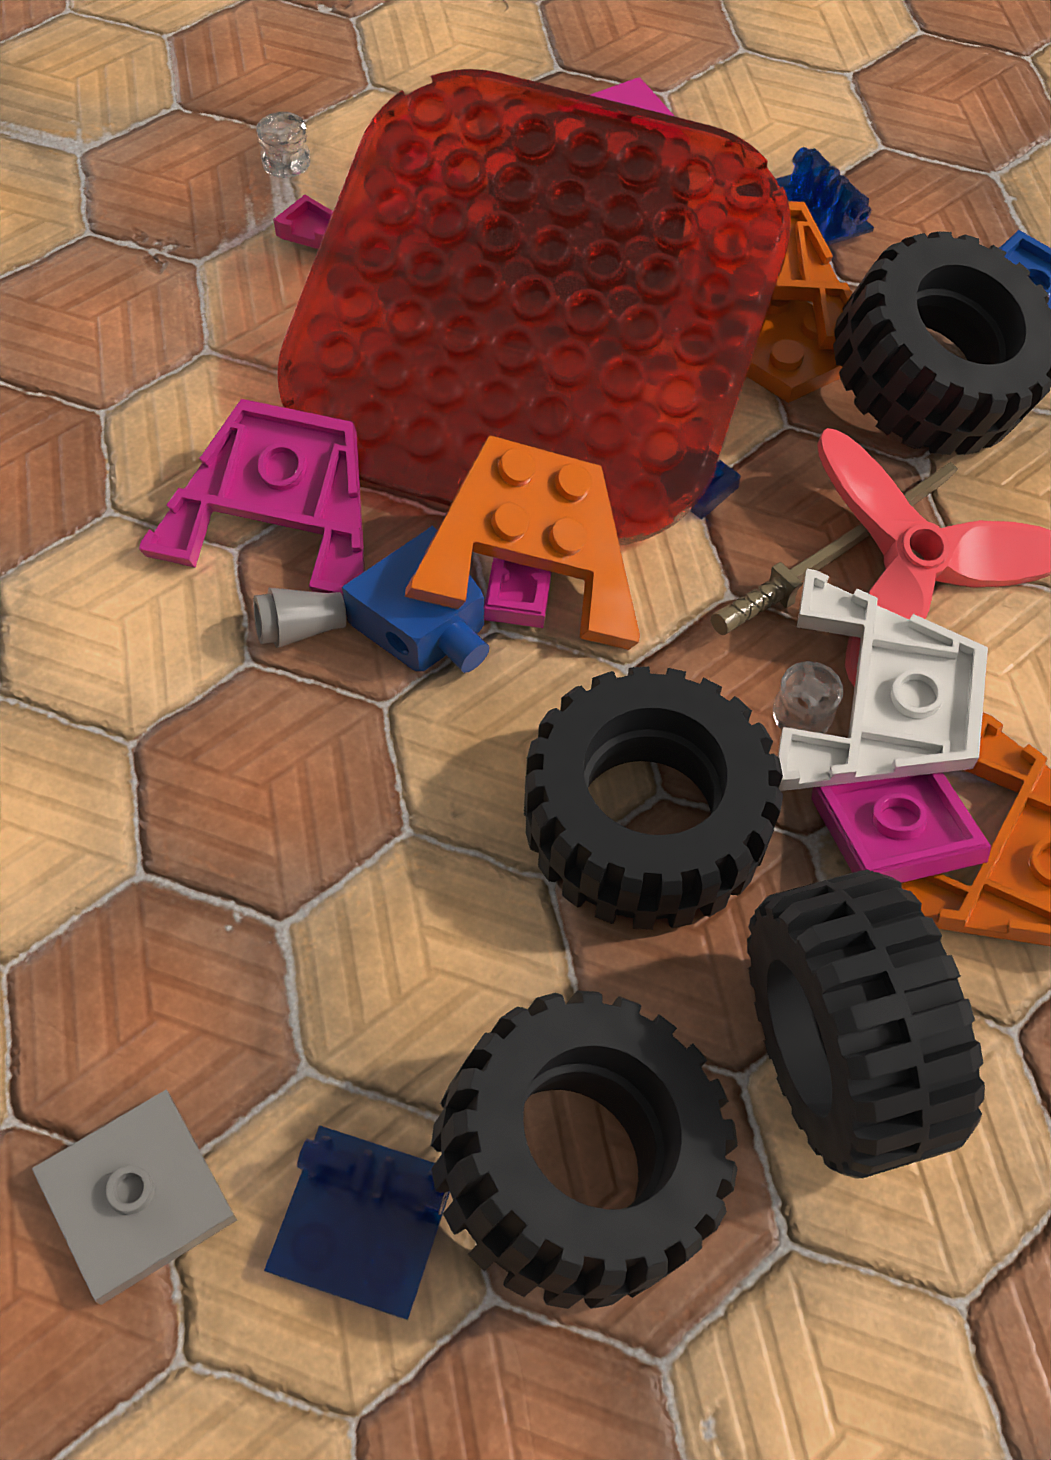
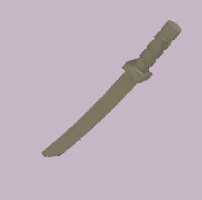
M949 462L905 493V498L911 506H914L944 484L958 468ZM861 523L790 570L782 562L772 566L769 581L758 586V589L748 592L745 597L738 598L733 604H729L712 614L711 623L713 628L719 634L726 635L745 623L746 620L752 619L759 612L762 613L771 607L772 604L775 605L780 602L785 608L793 605L797 591L803 585L802 581L805 578L807 569L820 570L871 536L869 531Z

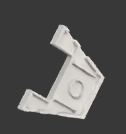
M807 569L803 582L797 627L854 636L861 639L849 736L845 738L783 727L777 755L780 759L783 778L778 789L786 791L973 769L980 752L988 647L915 614L912 615L910 620L878 606L877 597L859 589L854 594H851L827 583L828 575L817 570Z

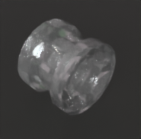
M290 112L272 113L260 120L257 124L256 132L258 141L263 147L260 157L264 170L278 178H291L305 172L310 166L311 157L310 150L305 143L307 141V126L304 120L297 114Z
M805 661L796 663L788 668L781 679L779 692L773 703L772 714L776 725L781 730L783 727L822 734L826 733L833 723L835 712L843 698V685L840 677L830 667L819 662ZM799 697L807 703L808 708L801 706L797 702Z

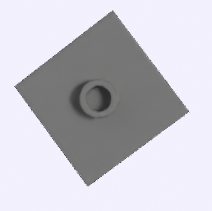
M167 1089L32 1168L95 1302L100 1305L237 1221Z

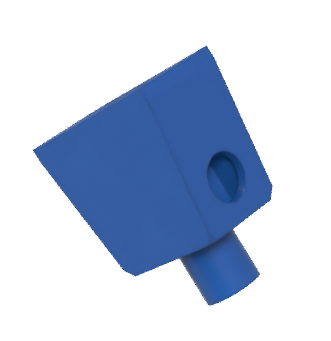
M431 526L342 587L346 617L350 625L414 671H425L447 656L462 672L467 673L477 668L489 653V645L477 634L484 626V596L470 574L466 601L459 609L405 597L406 587L422 561L433 536L437 532L434 526Z

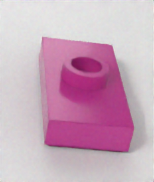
M493 557L484 605V620L543 628L552 572Z

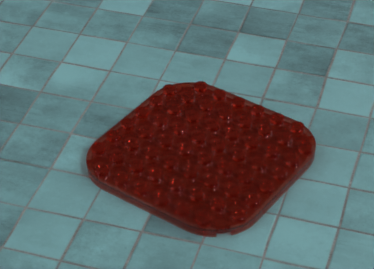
M461 69L442 72L431 76L432 83L420 87L407 95L401 90L382 106L362 136L284 337L278 361V388L282 405L288 409L353 422L357 433L359 480L451 506L478 452L489 435L600 465L604 475L619 545L646 540L672 527L695 507L706 492L715 474L784 265L791 227L790 208L784 187L780 188L777 180L767 168L768 160L751 144L721 128L489 70Z

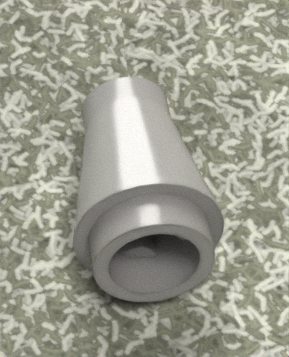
M269 587L267 594L254 595L253 598L255 626L260 644L274 643L276 648H280L332 629L346 627V609L341 592L320 593Z

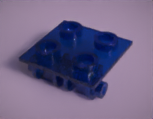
M802 147L794 154L792 174L736 190V194L744 199L805 202L827 245L873 232L875 228L867 221L872 211L871 207L868 206L869 198L861 193L845 175H840V171L835 166H829L830 163L815 148L808 149L807 147Z
M319 1125L314 1140L306 1139L300 1151L297 1168L302 1169L264 1272L408 1321L450 1192L439 1193L435 1191L431 1170L435 1163Z

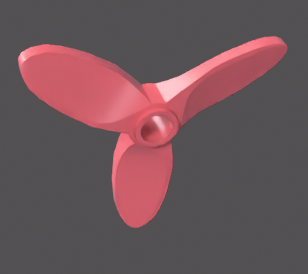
M827 428L822 432L817 446L818 454L826 473L838 494L869 531L884 555L886 570L868 592V594L878 598V606L909 620L913 614L926 619L932 601L935 581L980 588L1023 584L1051 575V530L1024 523L982 520L940 528L936 524L925 520L910 505L882 466L857 442L835 429ZM912 550L920 553L924 560L918 558ZM849 636L845 668L848 679L855 687L861 639Z

